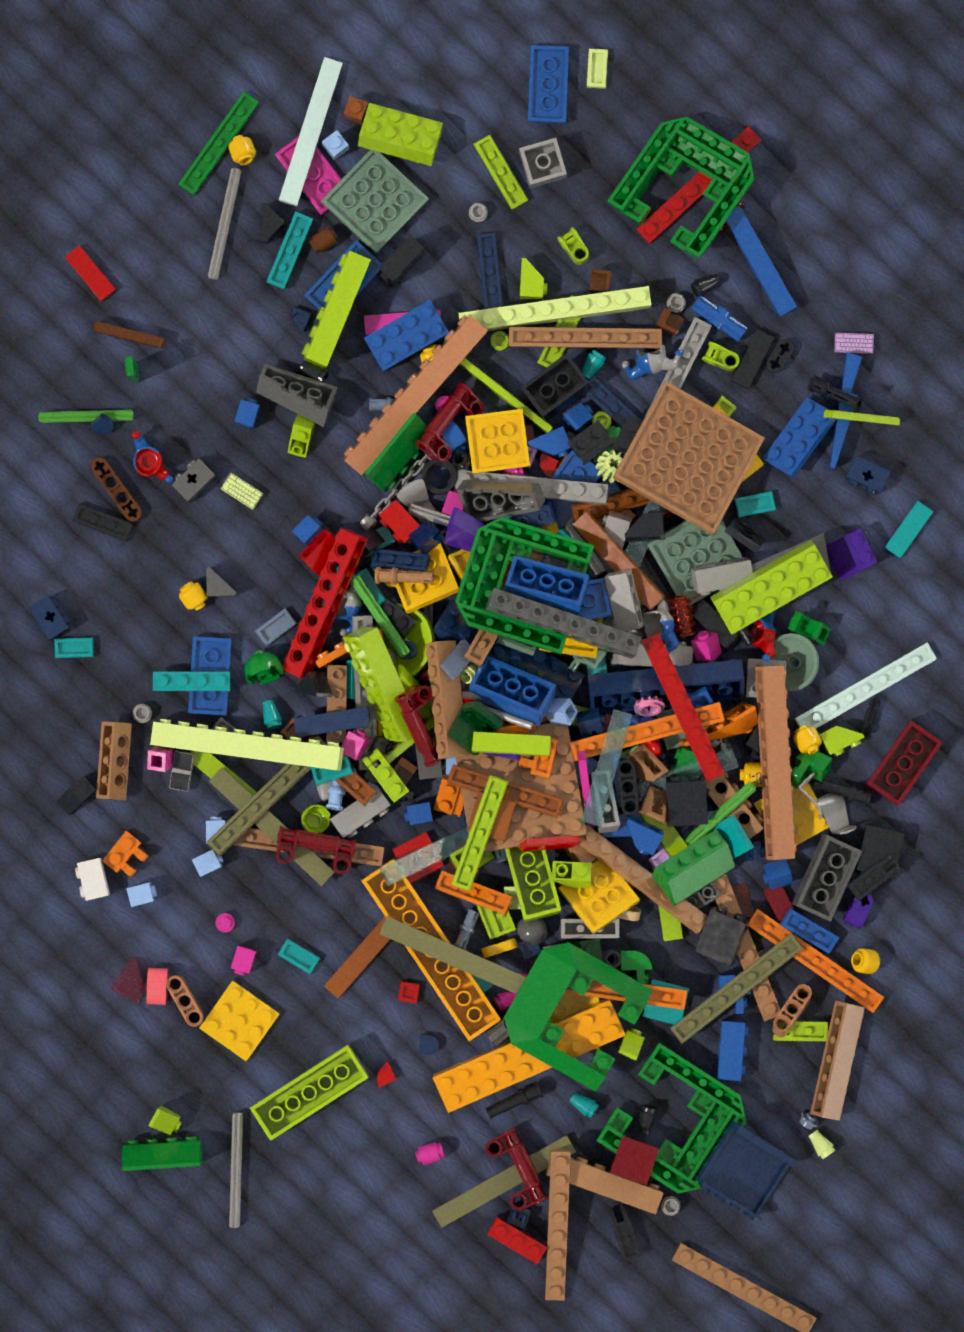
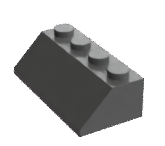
M823 834L792 904L831 922L862 851Z

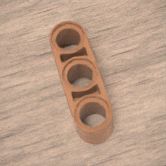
M180 975L171 976L167 980L166 986L185 1021L193 1027L200 1025L204 1020V1014L187 983ZM172 979H178L181 982L179 989L172 988ZM183 995L190 998L188 1006H184L180 1002V998ZM192 1012L199 1014V1022L194 1023L190 1020Z
M805 984L797 986L776 1016L772 1026V1031L776 1036H786L809 1004L812 995L809 986ZM798 993H805L807 998H800ZM794 1008L797 1013L791 1014L787 1009ZM784 1023L786 1028L780 1029L777 1027V1024Z

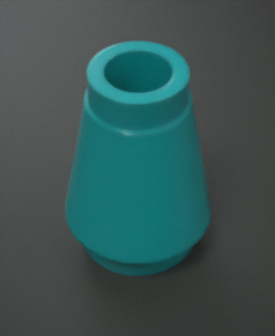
M593 350L592 353L588 354L581 371L582 374L590 379L605 364L606 357Z
M274 700L263 702L264 726L267 727V730L281 727L283 720L274 704Z
M576 1092L569 1101L585 1117L592 1118L599 1107L595 1100Z

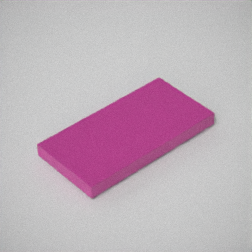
M299 136L275 154L287 172ZM316 146L302 191L319 214L323 215L328 209L321 203V200L342 179Z

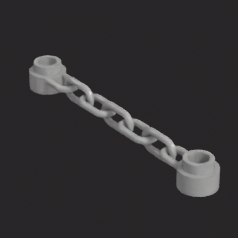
M425 454L421 460H417L410 467L409 474L393 486L392 493L376 505L375 512L371 516L366 515L361 520L360 524H362V528L365 531L376 526L378 521L375 518L382 512L381 508L378 507L384 501L387 504L385 508L391 504V500L399 493L398 489L395 488L400 483L407 485L410 478L418 475L424 468L426 460L433 459H430ZM418 464L421 467L415 473V470L412 469Z

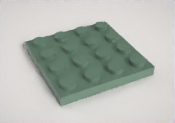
M370 150L321 200V203L377 254L429 201V198L380 152Z
M684 520L665 532L666 540H653L646 543L683 609L707 596L698 594L694 590L691 568L743 558L732 537L725 532L726 527L722 520L713 535Z

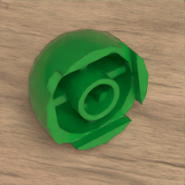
M263 650L254 652L244 667L245 677L250 685H254V682H259L260 685L271 683L280 678V673L284 674L279 658Z

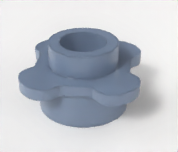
M810 1112L801 1113L802 1116L799 1122L804 1127L812 1130L818 1126V1120L815 1115L810 1114Z

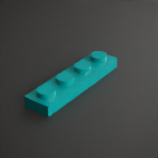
M295 211L266 281L268 284L285 290L312 225L313 218Z
M153 672V691H230V672Z

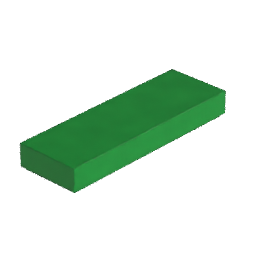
M132 356L126 357V376L132 383H140L138 363Z

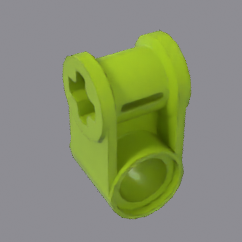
M573 227L562 237H557L558 242L575 264L583 265L588 261L589 251ZM583 251L585 257L578 259L575 257V253Z
M714 342L708 343L709 348L706 355L702 357L704 362L726 371L737 369L739 356L735 352L725 349ZM728 357H733L736 360V364L728 366L725 360Z

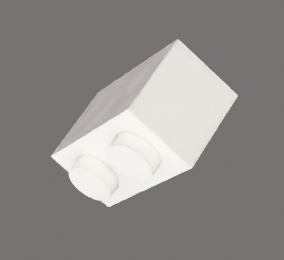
M102 858L77 863L78 867L75 868L77 879H81L82 886H79L82 898L85 897L87 901L110 895Z

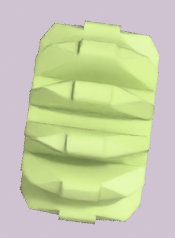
M611 450L610 453L605 451L597 459L598 463L595 467L599 470L597 476L603 475V481L609 479L610 484L617 481L612 477L623 459L621 458V452L616 455L614 450Z

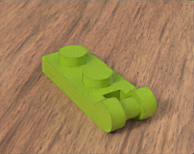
M378 748L369 757L366 756L362 759L393 802H396L410 791ZM379 760L382 764L376 768L373 763Z
M796 1021L788 1035L778 1037L773 1034V1040L826 1041L828 1022ZM778 1023L777 1027L783 1029V1027H786V1025L784 1023Z

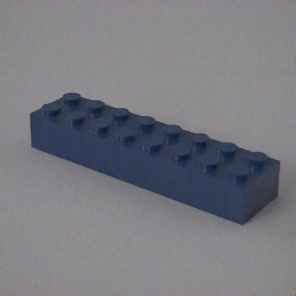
M451 599L437 622L433 633L435 641H456L457 646L461 640L465 639L471 645L479 629L467 625L455 600ZM496 640L487 655L556 684L555 698H570L572 700L585 676L584 673L577 669L573 672L572 669L568 668L570 665L545 651L539 650L538 647H536L532 656L497 643Z
M730 659L721 662L711 661L702 664L674 665L687 694L705 686L714 703L744 700L742 660ZM654 668L588 675L590 709L599 707L601 714L634 711L636 701L641 700L642 697L647 698L649 696H657L663 699L665 708L672 707Z

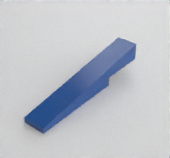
M740 205L736 206L726 223L756 279L763 287L777 315L782 316L797 306Z
M847 352L840 390L858 397V395L852 394L851 390L862 357ZM838 402L837 411L853 412L854 408ZM836 419L828 469H835L850 420Z

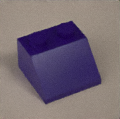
M861 528L826 545L827 554L841 581L878 563Z

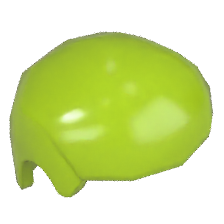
M318 804L310 805L303 811L301 823L306 831L322 833L329 826L331 815L324 806Z

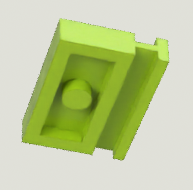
M477 905L490 940L516 930L509 910L505 916Z

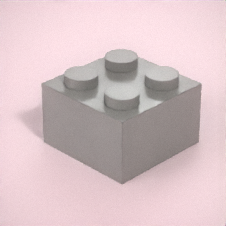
M556 138L519 148V154L530 189L567 177Z

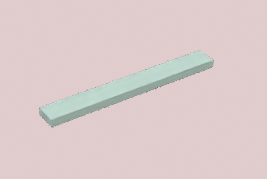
M324 57L279 197L281 202L294 206L298 205L339 77L342 62Z
M927 642L796 717L795 721L799 728L808 725L816 729L935 661L937 658Z

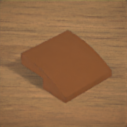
M482 791L478 792L467 831H470L484 793ZM502 799L489 836L490 838L505 841L516 805L515 801Z

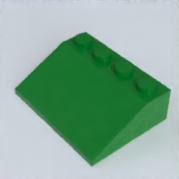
M414 412L365 472L366 478L383 492L387 489L390 491L397 483L395 481L396 477L399 474L402 476L409 468L407 466L409 461H415L421 453L419 451L420 448L417 447L415 442L424 435L427 425Z

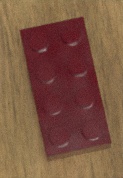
M908 721L865 784L894 805L899 806L943 742L913 721Z

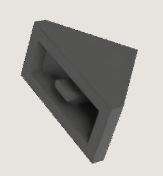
M210 567L206 569L207 597H235L238 594Z

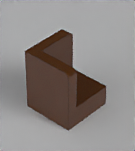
M593 268L589 291L608 292L612 271Z
M664 307L655 327L676 337L684 319L671 313L670 309Z
M403 757L394 767L395 772L405 785L418 769Z

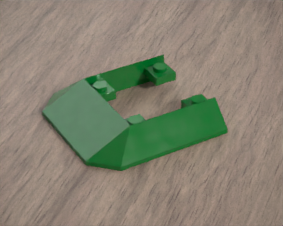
M683 117L663 122L659 125L607 202L626 218L629 217L641 225L651 211V207L640 201V198L660 170L673 178L682 164H685L710 179L711 182L704 191L703 196L715 204L695 233L680 226L670 240L671 244L680 248L689 256L701 259L755 179L748 152L691 118Z
M500 517L477 529L455 603L470 627L562 654L567 638L566 635L486 611V604L490 592L494 588L500 590L508 562L512 563L514 555L529 559L531 552L567 562L568 570L586 574L594 545Z
M569 942L542 949L504 1016L510 1042L517 1048L596 1092L606 1078L615 1058L598 1049L590 1064L587 1065L557 1048L556 1045L565 1030L549 1021L567 987L584 996L594 979L626 998L617 1015L635 1025L643 1009L646 1007L653 990Z
M658 1043L648 1056L638 1075L655 1085L665 1069L696 1089L686 1106L701 1115V1118L682 1148L665 1138L659 1148L650 1176L676 1193L701 1189L699 1187L701 1183L696 1180V1177L731 1122L734 1120L743 1127L746 1124L741 1095L661 1043ZM616 1107L596 1141L616 1153L622 1135L628 1137L623 1133L633 1117Z

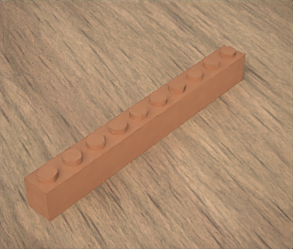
M471 314L467 317L464 315L457 324L459 326L455 331L450 330L443 345L438 344L432 351L434 355L429 360L425 359L419 366L421 370L417 374L413 373L407 380L409 384L404 389L400 388L394 395L396 399L392 403L388 402L381 410L383 412L379 418L375 417L369 424V430L367 432L363 431L356 440L358 442L355 446H349L344 452V461L360 475H363L413 412L415 414L486 334L487 328Z
M784 665L755 667L766 859L768 860L793 859L797 850L794 842L792 768L789 760L791 749L788 743L790 730L787 725L789 711L786 708L788 693L785 688L787 675Z

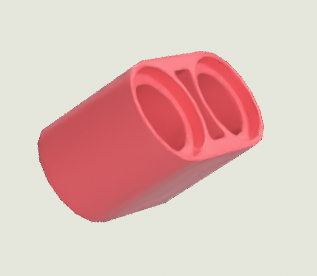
M148 968L147 1004H167L168 989L166 983L168 980V968Z

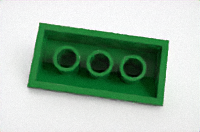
M715 829L656 866L652 877L673 905L676 906L734 869L735 865L727 842Z
M187 1136L185 1140L178 1141L177 1137L166 1138V1141L158 1142V1139H147V1143H139V1140H128L122 1149V1171L200 1166L203 1163L202 1141L197 1139V1136Z

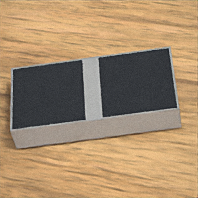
M175 751L169 788L186 792L190 790L195 753Z

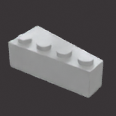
M641 641L637 654L632 659L608 651L607 665L623 664L624 666L653 668ZM679 642V646L668 653L674 665L692 664L693 647L687 646V642Z

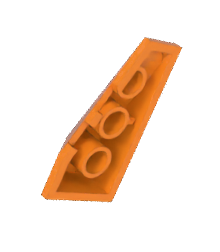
M741 702L723 713L725 721L704 727L709 741L743 733L747 734L753 731L754 726L758 724L756 708L754 705ZM686 736L678 741L680 745H690Z

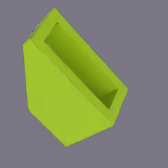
M522 258L520 299L543 300V295H547V283H544V278L526 258Z
M631 1028V1030L626 1029L625 1036L622 1037L617 1048L618 1053L637 1060L644 1041V1037L641 1036L642 1032Z
M160 1106L148 1126L171 1135L173 1131L177 1133L182 1122L179 1121L181 1116Z

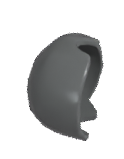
M522 918L517 925V932L524 942L537 945L547 937L548 927L542 918L525 923Z

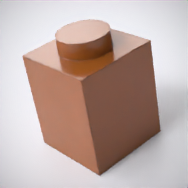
M350 96L344 111V118L363 124L368 102Z

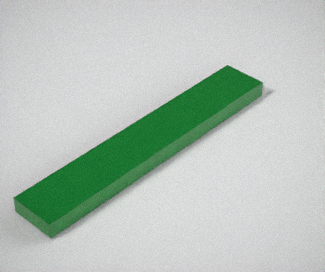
M243 91L178 183L180 187L195 196L228 149L230 142L238 135L255 111L259 101Z

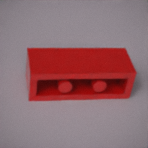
M496 1216L487 1232L488 1236L536 1264L539 1263L547 1249L545 1243L499 1216Z

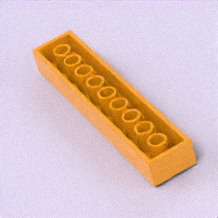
M394 858L361 880L385 917H391L450 943ZM405 946L468 1041H471L501 1020L471 974Z
M603 999L552 1022L565 1030L556 1047L573 1057L582 1055L625 1036V1031L610 999ZM507 1041L434 1073L433 1080L449 1113L552 1067L512 1045L510 1041Z

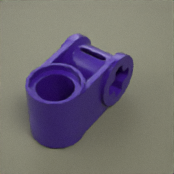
M870 894L866 895L868 902L862 905L861 901L854 897L842 921L861 929L873 905L872 896Z

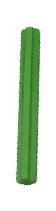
M133 410L39 412L38 418L41 423L93 422L103 413L113 421H132L134 413Z
M359 575L352 578L351 584L397 653L402 658L410 653L409 648Z
M748 782L708 818V824L698 826L684 839L686 845H692L709 833L756 791V786L752 782Z

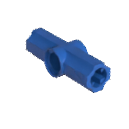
M701 295L691 308L699 316L706 319L707 323L712 325L713 328L723 331L737 342L747 330V327L731 317L732 315L720 306H715Z

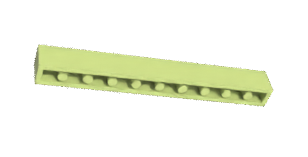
M649 286L463 312L459 313V319L464 315L467 317L471 314L488 331L508 329L509 327H522L651 308Z
M165 719L153 722L150 745L341 771L344 748L339 747V743L328 742L327 745H320L319 740L312 739L305 743L301 742L302 738L297 737L283 740L282 735L271 734V738L264 737V733L253 732L252 735L245 734L246 730L234 729V733L226 732L227 728L216 726L215 730H210L208 725L197 724L195 728L189 727L190 723L178 721V725L171 724V720Z

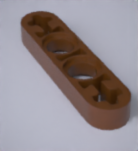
M95 321L92 329L93 332L159 349H164L166 339L102 322Z
M94 459L91 469L118 508L129 521H139L142 517V510L105 459ZM98 462L105 464L103 469L106 472L111 471L103 479L100 478V476H103V473L100 470H95L97 468L96 463ZM109 477H114L117 482L112 488L106 485V480ZM121 492L126 493L128 496L127 501L124 503H119L117 500V496ZM132 501L133 504L130 506L133 510L138 509L137 517H129V509L126 507L123 510L122 507L127 506Z

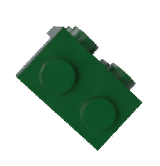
M471 701L462 704L448 732V736L475 756L479 752H472L473 732L489 733L490 731L501 729L504 722L498 718L497 714L487 710L481 702Z

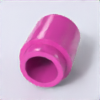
M441 1142L419 1146V1151L415 1152L418 1163L422 1162L423 1166L441 1161V1158L445 1157Z

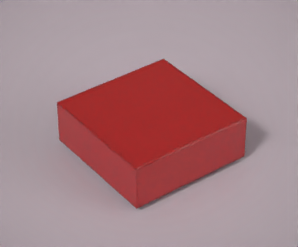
M401 981L398 1000L417 1004L420 984Z

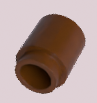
M325 227L311 237L312 239L309 241V244L317 254L323 253L337 243L335 239L338 236L332 228L328 230Z

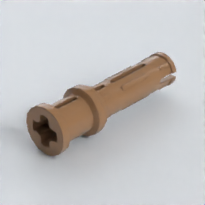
M376 567L375 583L389 582L392 585L398 584V582L433 584L434 572L402 571L396 567L392 569Z

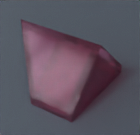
M133 956L119 974L110 990L138 1004L147 987Z

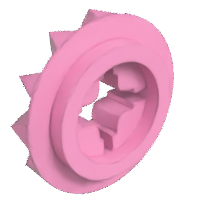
M657 696L642 697L634 705L635 713L645 717L655 716L665 708L663 699Z

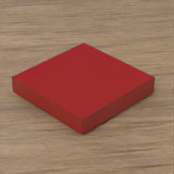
M427 832L392 849L410 883L444 866Z

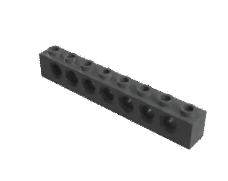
M496 588L490 592L485 608L486 611L566 635L567 638L630 659L636 656L642 638Z

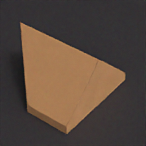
M645 744L629 753L638 779L654 782L669 772L666 760L658 759V756L654 755Z
M650 786L638 813L671 828L669 826L667 793Z

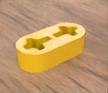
M512 938L481 948L483 958L517 948L518 944L516 938Z

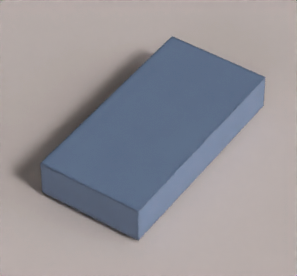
M285 608L255 632L267 647L297 623Z
M465 639L461 640L440 664V667L451 680L455 679L470 662L464 658L470 647V644Z

